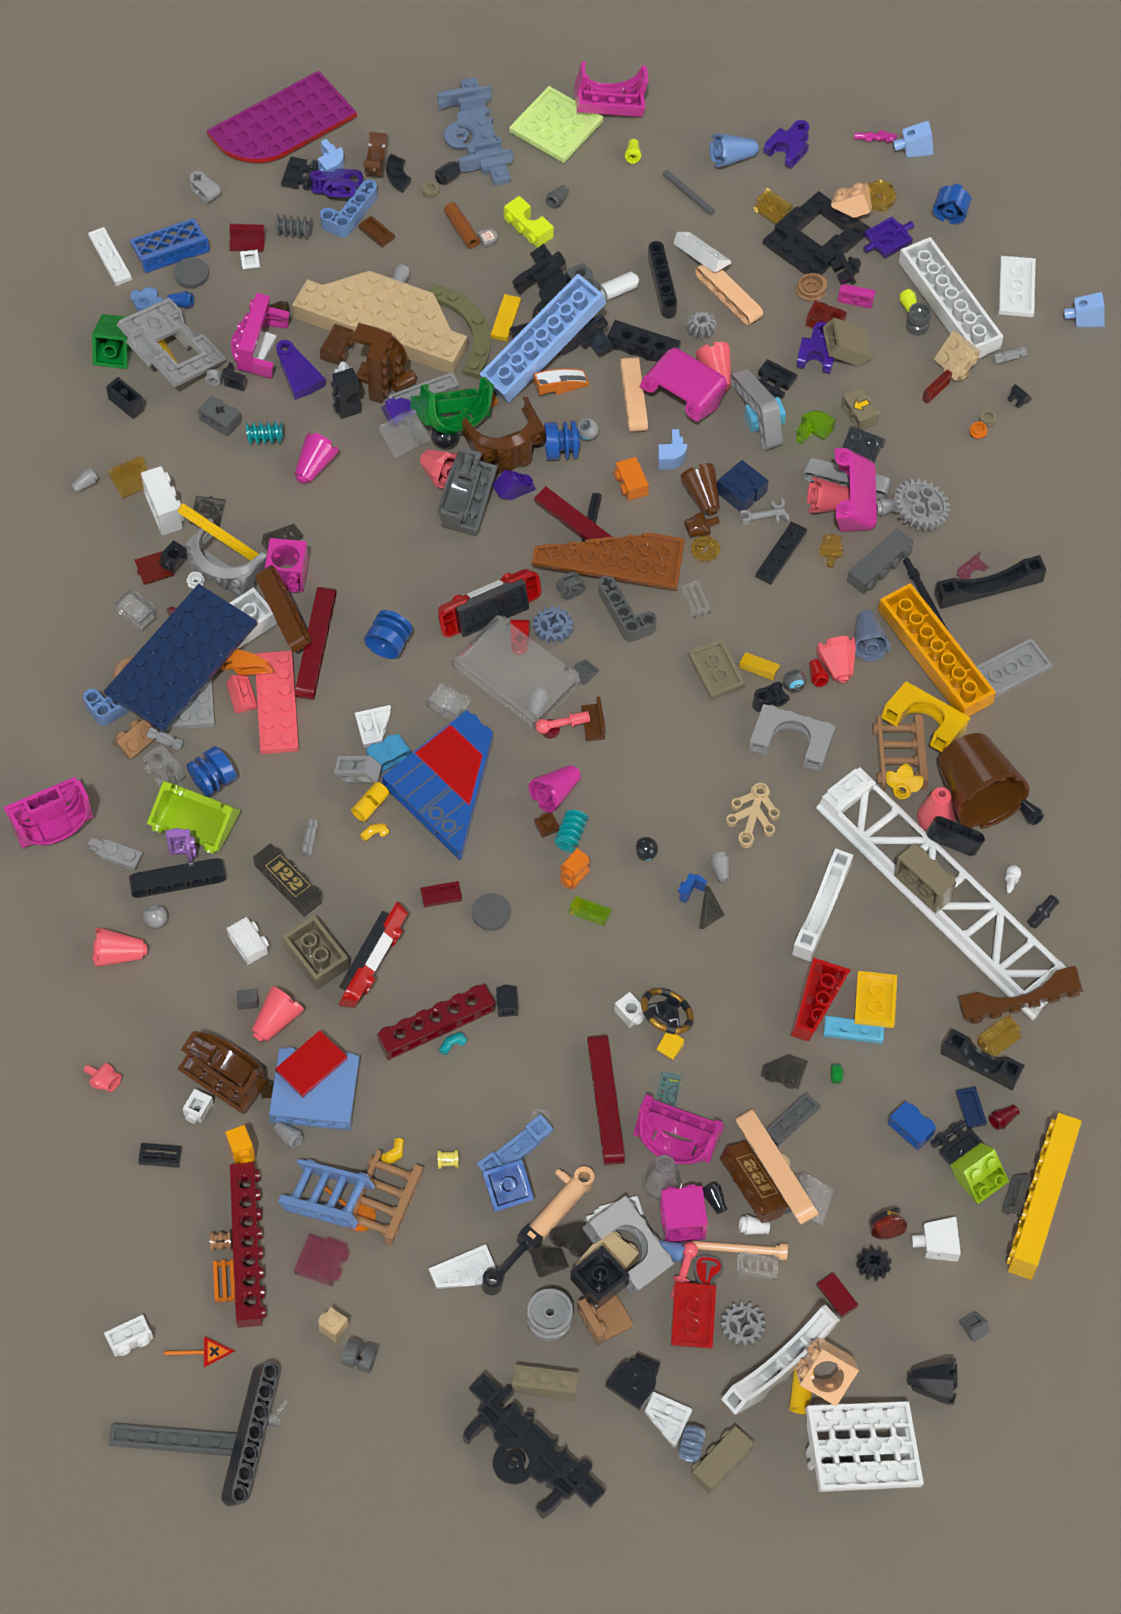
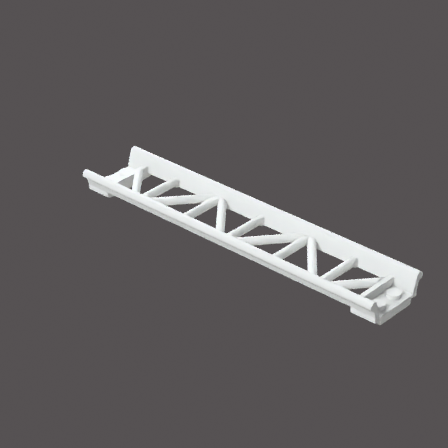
M860 767L850 772L822 796L820 804L817 805L816 809L1008 998L1020 997L1035 991L1045 984L1056 970L1067 968L937 842L929 839L926 831ZM872 790L891 808V811L864 831L869 792ZM860 800L856 827L843 812ZM897 815L920 836L871 837ZM922 844L920 847L925 851L929 849L928 856L931 859L936 860L937 853L958 873V876L955 878V881H957L955 888L965 880L987 902H949L935 914L894 876L896 865L875 845ZM942 910L990 911L968 929L962 931ZM997 915L991 959L969 937ZM1005 919L1027 942L999 964ZM1032 947L1054 966L1051 969L1006 970ZM1010 977L1040 978L1024 991ZM1048 1001L1040 1003L1041 1006L1030 1009L1028 1006L1021 1008V1010L1033 1021L1037 1018L1042 1008L1048 1004Z

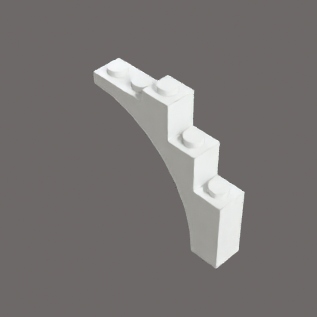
M826 1305L822 1306L810 1321L775 1355L747 1377L732 1385L723 1396L722 1401L735 1415L762 1401L774 1386L785 1381L791 1375L801 1358L804 1359L807 1355V1348L812 1341H816L817 1337L822 1339L827 1337L840 1321L838 1317Z

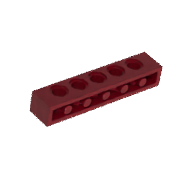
M485 984L475 985L465 993L455 994L451 999L445 1002H438L428 1010H421L413 1017L403 1018L391 1027L386 1026L377 1033L378 1043L389 1061L494 1012L495 1001ZM468 1002L476 1003L473 1006L467 1005ZM456 1010L458 1013L451 1014L449 1011ZM434 1018L440 1019L439 1022H432L431 1020ZM417 1026L422 1027V1029L419 1031H416L413 1028ZM397 1035L405 1036L402 1039L395 1038Z

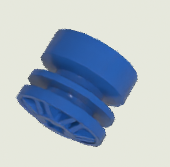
M563 421L562 430L558 429L557 422H545L546 459L559 460L560 451H564L566 459H569V451H572L573 459H577L580 437L576 421H570V429L567 427V422Z
M381 610L373 621V626L366 633L364 643L378 656L396 659L413 631L412 625L405 617L396 612Z
M212 746L203 752L204 760L196 757L194 761H190L186 765L193 782L207 797L213 795L214 791L220 790L219 782L226 786L237 777L232 764L217 746Z

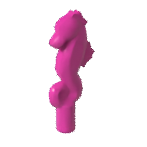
M883 130L877 133L855 132L854 139L871 142L873 139L877 141L886 140L889 143L896 140L897 135Z

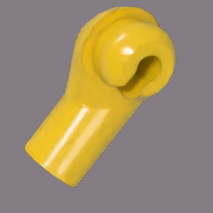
M384 823L372 824L359 835L366 842L376 833H379L382 837L386 836L389 833V829Z
M395 1138L393 1149L383 1153L381 1161L393 1164L400 1160L403 1156L404 1140Z

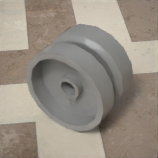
M544 1289L537 1292L530 1299L527 1306V1326L531 1334L545 1342H556L564 1338L569 1333L573 1322V1305L569 1297L556 1289Z

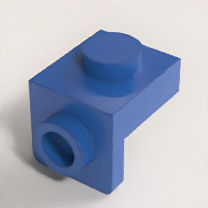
M689 873L686 881H682L678 888L680 893L679 901L687 903L694 888L705 892L707 880L700 875Z

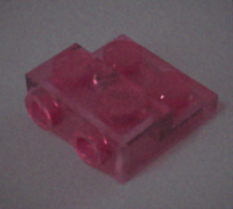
M308 1234L295 1266L294 1274L333 1287L335 1280L339 1281L342 1269L340 1268L342 1263H346L350 1251L347 1248V1244L331 1238L326 1240Z

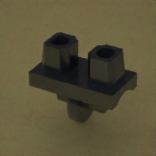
M842 251L837 252L838 257L830 261L834 272L843 269L842 272L837 274L840 284L849 281L851 285L856 284L854 276L855 273L860 271L861 261L858 258L853 259L852 256L847 261Z

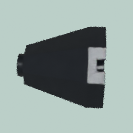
M946 1358L913 1367L912 1372L908 1373V1385H911L912 1391L941 1403L954 1405L957 1393H953V1390L958 1385L956 1358Z

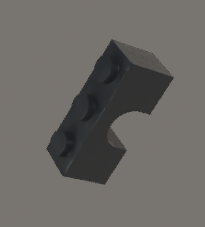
M353 367L333 373V381L331 382L333 392L331 394L334 401L332 403L334 412L338 413L341 419L361 413V403L356 394L360 392L359 380Z

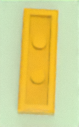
M504 294L490 334L492 339L508 342L510 336L509 329L513 327L521 304L520 297Z

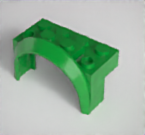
M480 377L479 390L470 388L433 393L429 390V385L424 384L421 385L420 395L411 396L410 410L424 425L433 426L443 434H462L463 419L467 418L475 428L485 417H490L494 385L486 377ZM459 411H462L461 413L453 416H440L443 415V413H458Z

